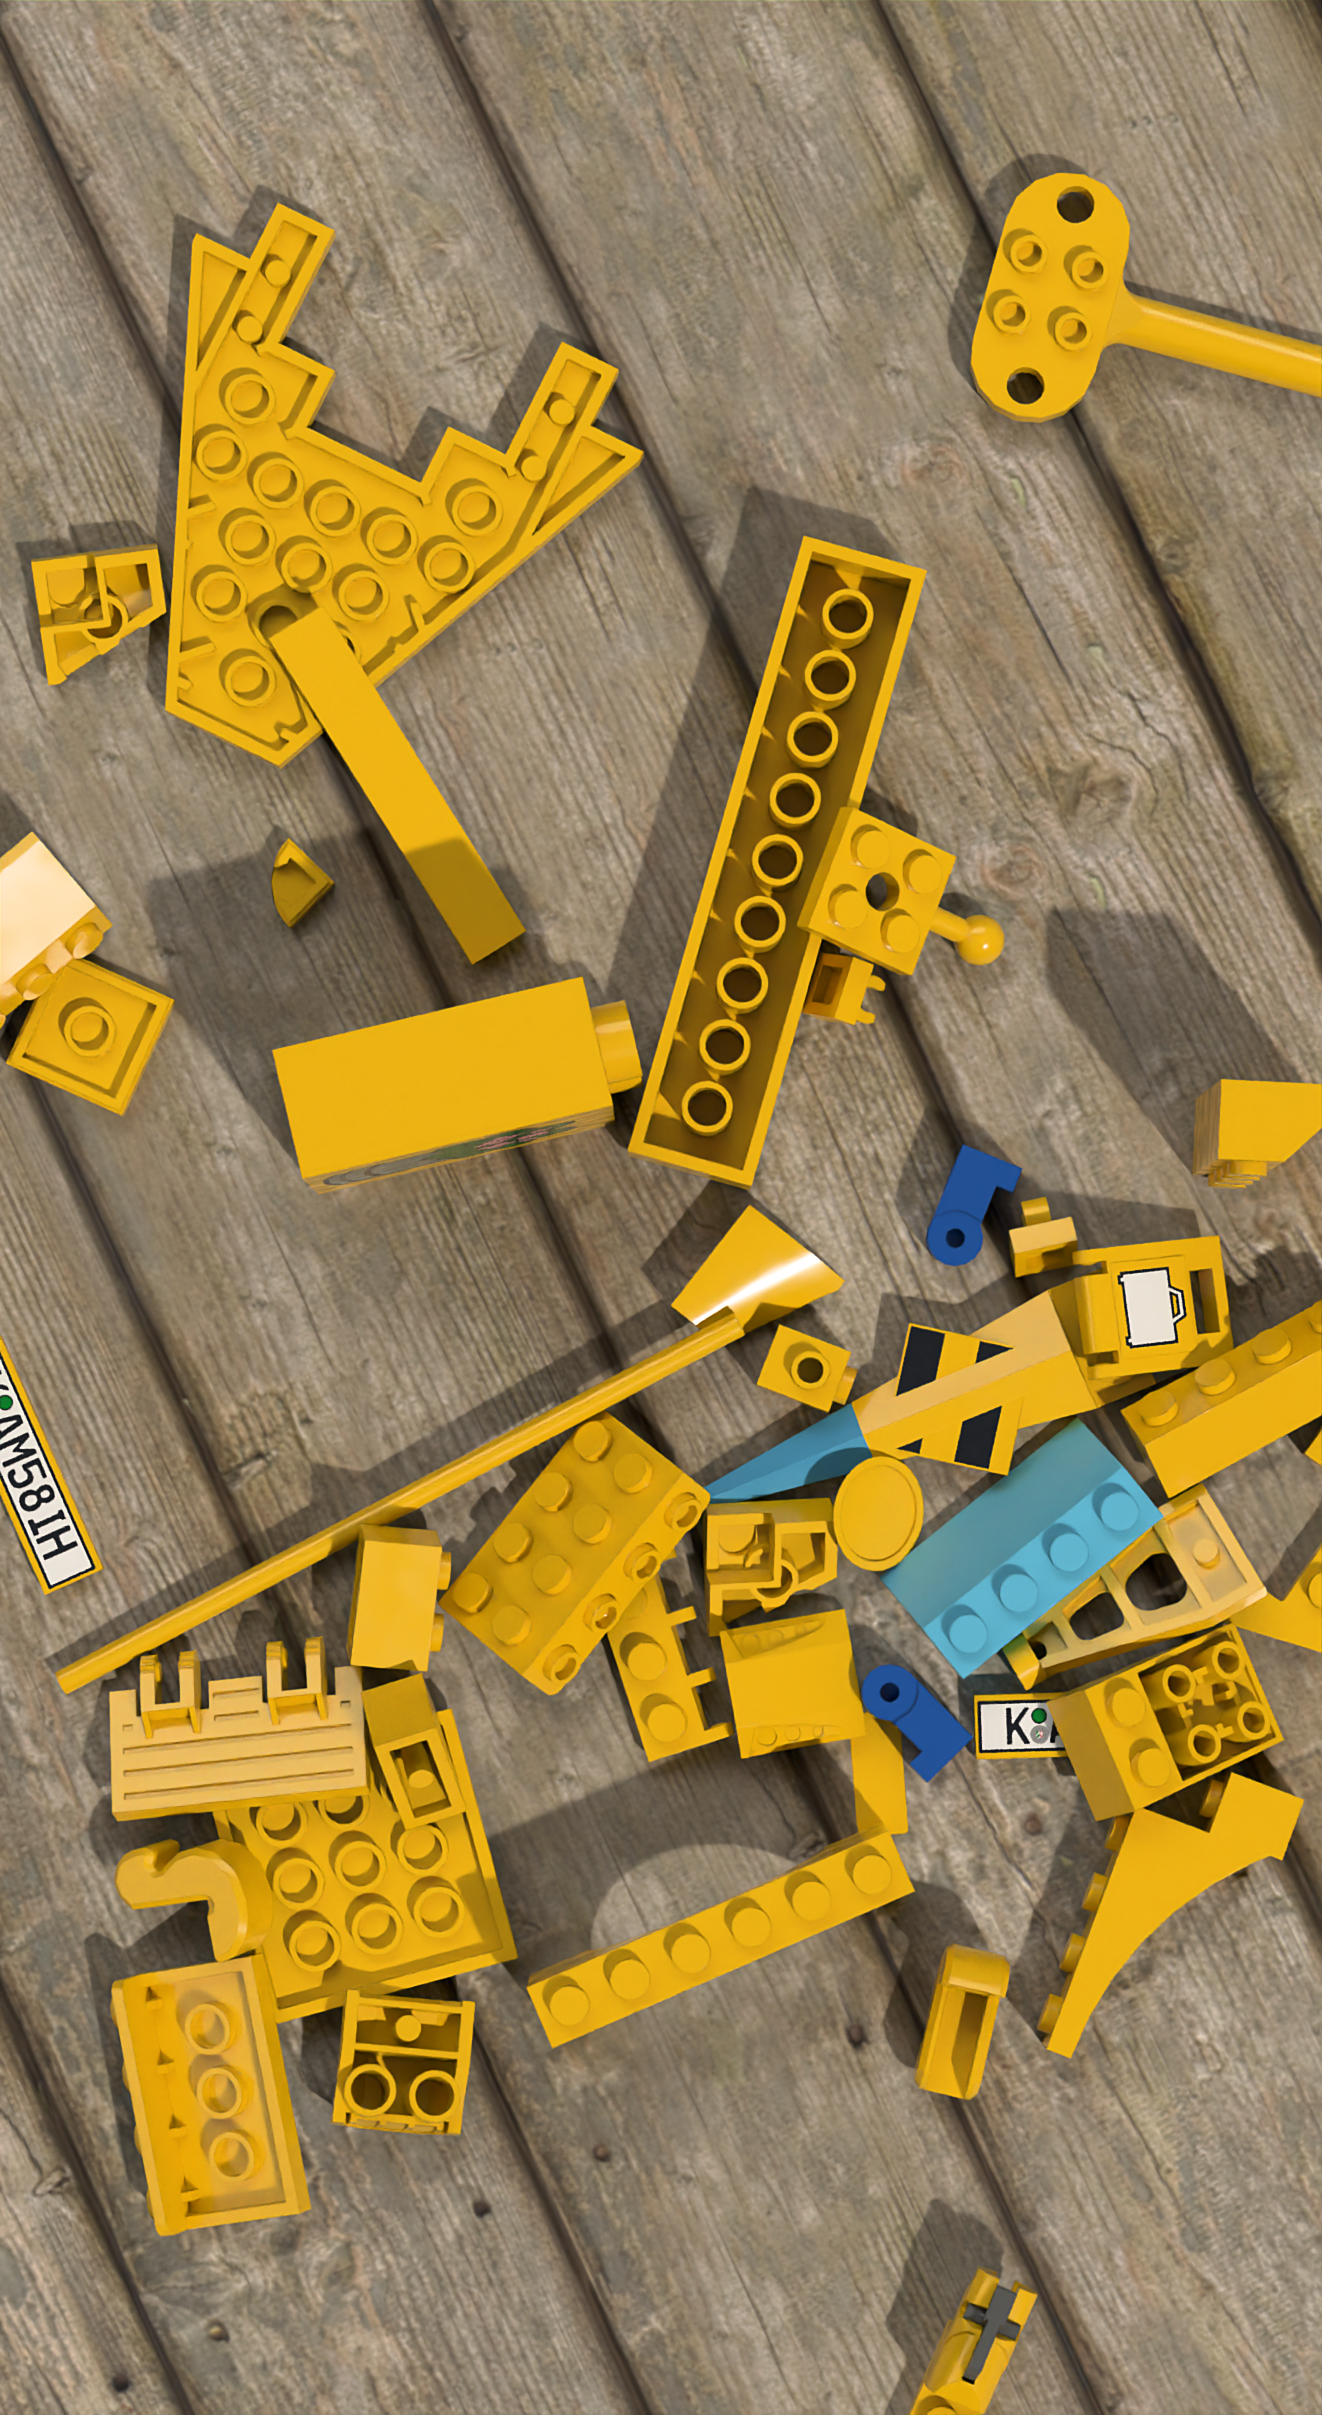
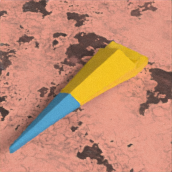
M1100 1268L1083 1276L1102 1274V1269ZM1073 1279L1041 1293L969 1335L1016 1346L1015 1348L893 1398L897 1377L707 1485L704 1489L710 1493L709 1504L742 1502L849 1474L858 1464L872 1457L887 1456L897 1460L914 1457L915 1455L893 1450L1024 1396L1018 1429L1097 1409L1157 1383L1153 1373L1088 1380L1087 1367H1092L1099 1363L1114 1364L1113 1353L1110 1351L1083 1354Z

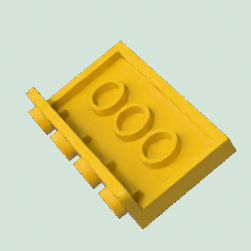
M603 1410L581 1422L437 1604L521 1676L547 1695H555L566 1683L576 1676L584 1660L604 1635L618 1623L623 1611L643 1586L657 1574L662 1562L685 1533L697 1524L702 1512L710 1502V1493L606 1410Z
M263 1953L239 1956L222 1963H218L215 1960L142 1972L114 1981L111 1989L110 2012L112 2020L119 2031L124 2057L122 2076L124 2084L131 2095L136 2121L134 2140L136 2148L143 2159L148 2185L146 2204L148 2212L154 2220L157 2233L162 2237L171 2236L189 2229L294 2215L312 2209Z

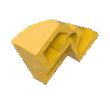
M157 543L31 559L48 686L62 683L67 679L68 675L99 654L102 656L117 646L120 640L139 627H145L166 612Z
M749 1204L674 1300L671 1308L699 1330L734 1312L746 1334L827 1294L838 1291L845 1280Z
M829 1497L708 1504L703 1511V1563L706 1628L709 1637L720 1636L719 1631L728 1629L727 1623L761 1606L767 1613L785 1604L790 1595L796 1591L804 1589L813 1590L837 1578L838 1542L833 1528V1505Z

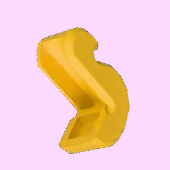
M168 1839L132 1850L123 1855L117 1863L114 1874L115 1888L120 1898L132 1910L207 1900L209 1906L207 1915L214 1957L218 1963L233 1959L260 1947L271 1928L273 1917L271 1888L261 1862L242 1844L219 1839L179 1852V1842Z
M955 1943L945 1948L938 1967L925 2032L915 2065L914 2082L919 2089L970 2100L977 2095L982 2081L999 2000L1005 1998L1007 1992L1010 1963L1004 1955Z

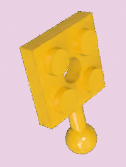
M854 807L840 808L796 927L899 975L910 976L913 975L929 931L953 941L958 955L972 965H986L993 962L1001 954L1005 943L1003 929L993 918L986 915H972L964 919L938 907L956 856ZM875 874L882 876L887 885V897L884 903L877 909L871 907L866 898V886Z

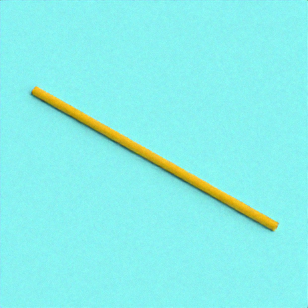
M733 1312L65 1666L55 1672L62 1690L67 1695L358 1541L360 1524L386 1526L739 1339L745 1333Z

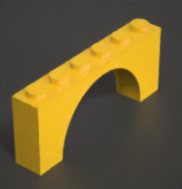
M881 1822L830 1844L799 1865L715 1905L634 1938L596 1950L588 1949L530 1974L526 1988L553 2049L915 1892L891 1834L884 1823Z

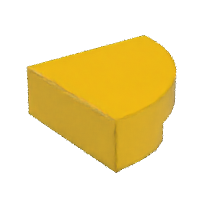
M288 838L275 858L271 887L276 909L286 925L292 929L335 886V883Z

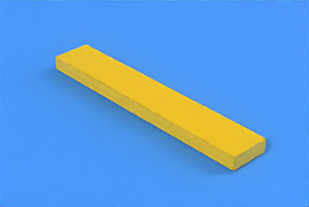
M323 605L270 637L268 640L471 965L526 932V929Z

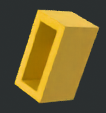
M360 1524L346 1641L350 1665L427 1672L430 1652H440L443 1640L444 1616L434 1612L437 1590H447L449 1586L451 1552L442 1551L437 1531Z

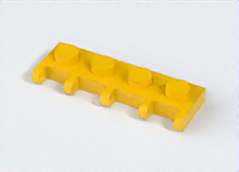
M675 1548L664 1561L677 1557ZM658 1572L643 1586L623 1611L614 1628L607 1632L648 1762L735 1734L731 1722H721L710 1728L708 1726L696 1686L716 1680L717 1677L713 1667L691 1673L676 1625L695 1619L697 1616L693 1606L671 1612Z

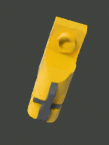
M978 2266L972 2281L966 2288L953 2320L949 2318L907 2415H981L986 2413L1038 2296L1037 2292L1017 2280H1014L1010 2290L998 2285L1000 2279L997 2277V2271Z

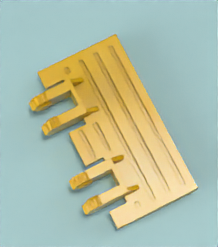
M323 1636L306 1638L304 1658L307 1688L288 1690L287 1669L289 1667L287 1649L283 1641L267 1642L268 1702H265L264 1678L261 1675L208 1681L209 1708L202 1709L201 1667L197 1650L180 1652L178 1661L180 1702L166 1704L162 1702L161 1682L163 1681V1670L158 1655L140 1656L141 1716H139V1693L136 1689L109 1692L112 1814L117 1821L371 1795L369 1732L360 1692L365 1691L363 1667L354 1665L335 1667L336 1695H328L327 1659Z

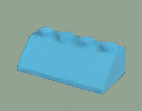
M1076 1417L1013 1468L1008 1476H1003L914 1548L901 1562L891 1567L879 1578L955 1673L964 1679L1164 1516L1124 1466L1086 1425Z

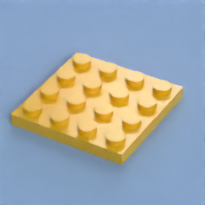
M453 1708L437 1711L436 1713L465 1801L466 1812L406 1831L373 1747L369 1730L371 1795L212 1811L219 1839L244 1845L261 1862L271 1888L273 1902L271 1928L261 1946L250 1951V1955L263 1953L276 2024L341 2007L344 2005L347 1989L385 1995L519 1958Z

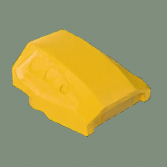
M844 1608L719 1631L741 1759L867 1735Z
M347 1989L343 2005L337 2077L330 2124L358 2129L422 2135L458 2136L461 2134L463 2107L470 2068L475 2002L379 1995Z

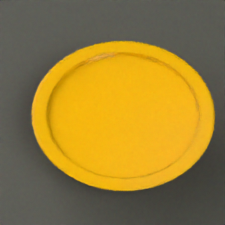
M887 1456L872 1457L854 1467L840 1485L833 1505V1528L839 1547L844 1555L856 1566L869 1571L886 1570L901 1562L913 1549L921 1532L924 1518L923 1494L913 1472L904 1463L895 1458Z

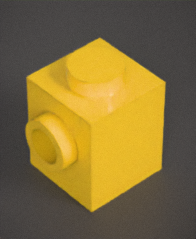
M779 1324L756 1386L828 1413L833 1401L845 1405L858 1369L847 1365L852 1352Z

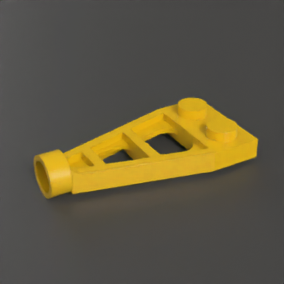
M1203 1483L1158 1507V1510L1164 1516L1161 1520L1022 1631L1023 1634L1012 1639L1002 1648L1026 1691L1056 1673L1213 1627L1268 1595L1265 1586ZM1157 1553L1166 1554L1173 1559L1187 1583L1185 1597L1178 1603L1156 1610L1146 1611L1135 1607L1126 1594L1128 1577L1151 1555ZM1101 1593L1110 1594L1124 1616L1123 1624L1119 1628L1092 1640L1078 1638L1071 1628L1072 1615ZM1039 1643L1043 1644L1047 1651L1046 1656L1038 1660L1032 1650Z

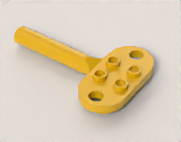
M1056 173L1035 180L1016 197L1005 220L971 344L970 371L977 392L994 411L1014 421L1041 423L1063 416L1083 399L1094 377L1102 351L1112 344L1132 346L1322 398V346L1137 296L1129 292L1124 284L1123 269L1129 251L1130 225L1123 204L1106 185L1084 174ZM1079 192L1085 195L1091 202L1092 214L1087 220L1080 223L1066 221L1058 212V199L1066 193ZM1024 372L1036 376L1043 388L1041 398L1031 404H1020L1014 401L1007 390V382L1013 375Z

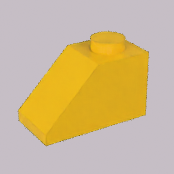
M422 1673L360 1692L373 1747L405 1830L407 1831L466 1812L465 1801L438 1715Z

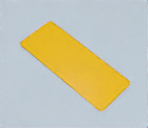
M865 1712L863 1714L867 1735L850 1738L857 1829L860 1832L883 1822L891 1835L905 1834L908 1832L901 1732L890 1721L877 1719L870 1713Z

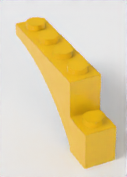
M1225 1769L1221 1782L1211 1779L1203 1795L1198 1812L1199 1815L1207 1818L1203 1829L1145 1807L1135 1812L1127 1813V1815L1123 1814L1113 1817L1104 1842V1848L1113 1851L1104 1875L1096 1872L1093 1873L1082 1901L1081 1908L1090 1911L1082 1936L1071 1933L1060 1960L1059 1969L1068 1972L1059 1996L1051 1993L1048 1994L1038 2019L1036 2029L1045 2032L1042 2041L1044 2047L1047 2050L1071 2058L1089 2016L1114 1976L1139 1945L1176 1910L1209 1886L1254 1862L1269 1856L1283 1860L1304 1799Z

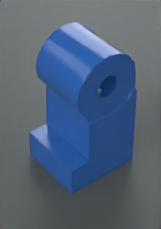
M964 1144L960 1147L927 1228L925 1239L927 1249L936 1261L942 1265L955 1267L965 1265L976 1258L983 1243L980 1225L995 1188L1012 1193L1023 1168Z
M892 1664L878 1666L870 1671L862 1681L860 1695L862 1704L867 1712L877 1719L890 1721L920 1751L908 1765L924 1782L928 1783L973 1738L910 1672L901 1666Z

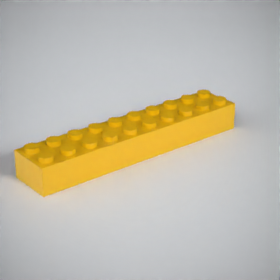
M803 536L628 1147V1156L751 1190L822 938L796 927L840 808L854 807L858 810L860 808L927 570Z

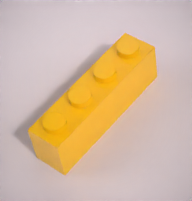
M1322 1299L1306 1310L1271 1329L1260 1332L1251 1340L1216 1359L1205 1362L1194 1371L1159 1390L1148 1393L1139 1401L1120 1410L1145 1465L1168 1498L1177 1495L1322 1415Z

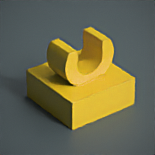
M820 952L801 1013L822 1021L855 1025L856 1022L874 1023L876 1015L864 1011L861 1008L866 989L884 991L886 984L881 978L871 975L874 964L852 956Z
M1046 1197L1021 1202L1023 1227L1009 1230L1010 1258L1015 1278L1073 1265L1072 1252L1078 1251L1072 1217L1052 1221Z

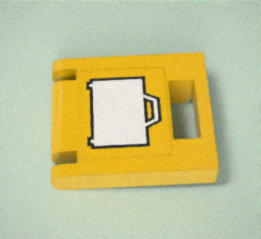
M1219 1235L1072 1252L1073 1265L1088 1266L1101 1262L1102 1274L1074 1278L1083 1354L1110 1351L1113 1353L1114 1364L1099 1363L1092 1367H1087L1088 1380L1200 1367L1205 1362L1216 1359L1234 1349ZM1198 1271L1206 1331L1204 1334H1197L1189 1272Z

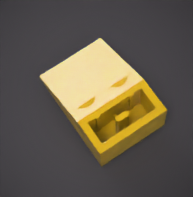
M1234 1622L1225 1624L1104 1675L1046 1702L1096 1822L1135 1812L1284 1741Z

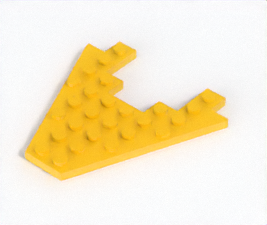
M277 203L250 259L196 233L192 241L165 711L167 714L281 769L323 734L325 730L268 639L323 605L376 689L637 468L644 457V451L593 427L619 375V369L564 342H561L506 454L448 426L421 482H418L310 429L336 378L335 370L282 345L336 234L335 230Z

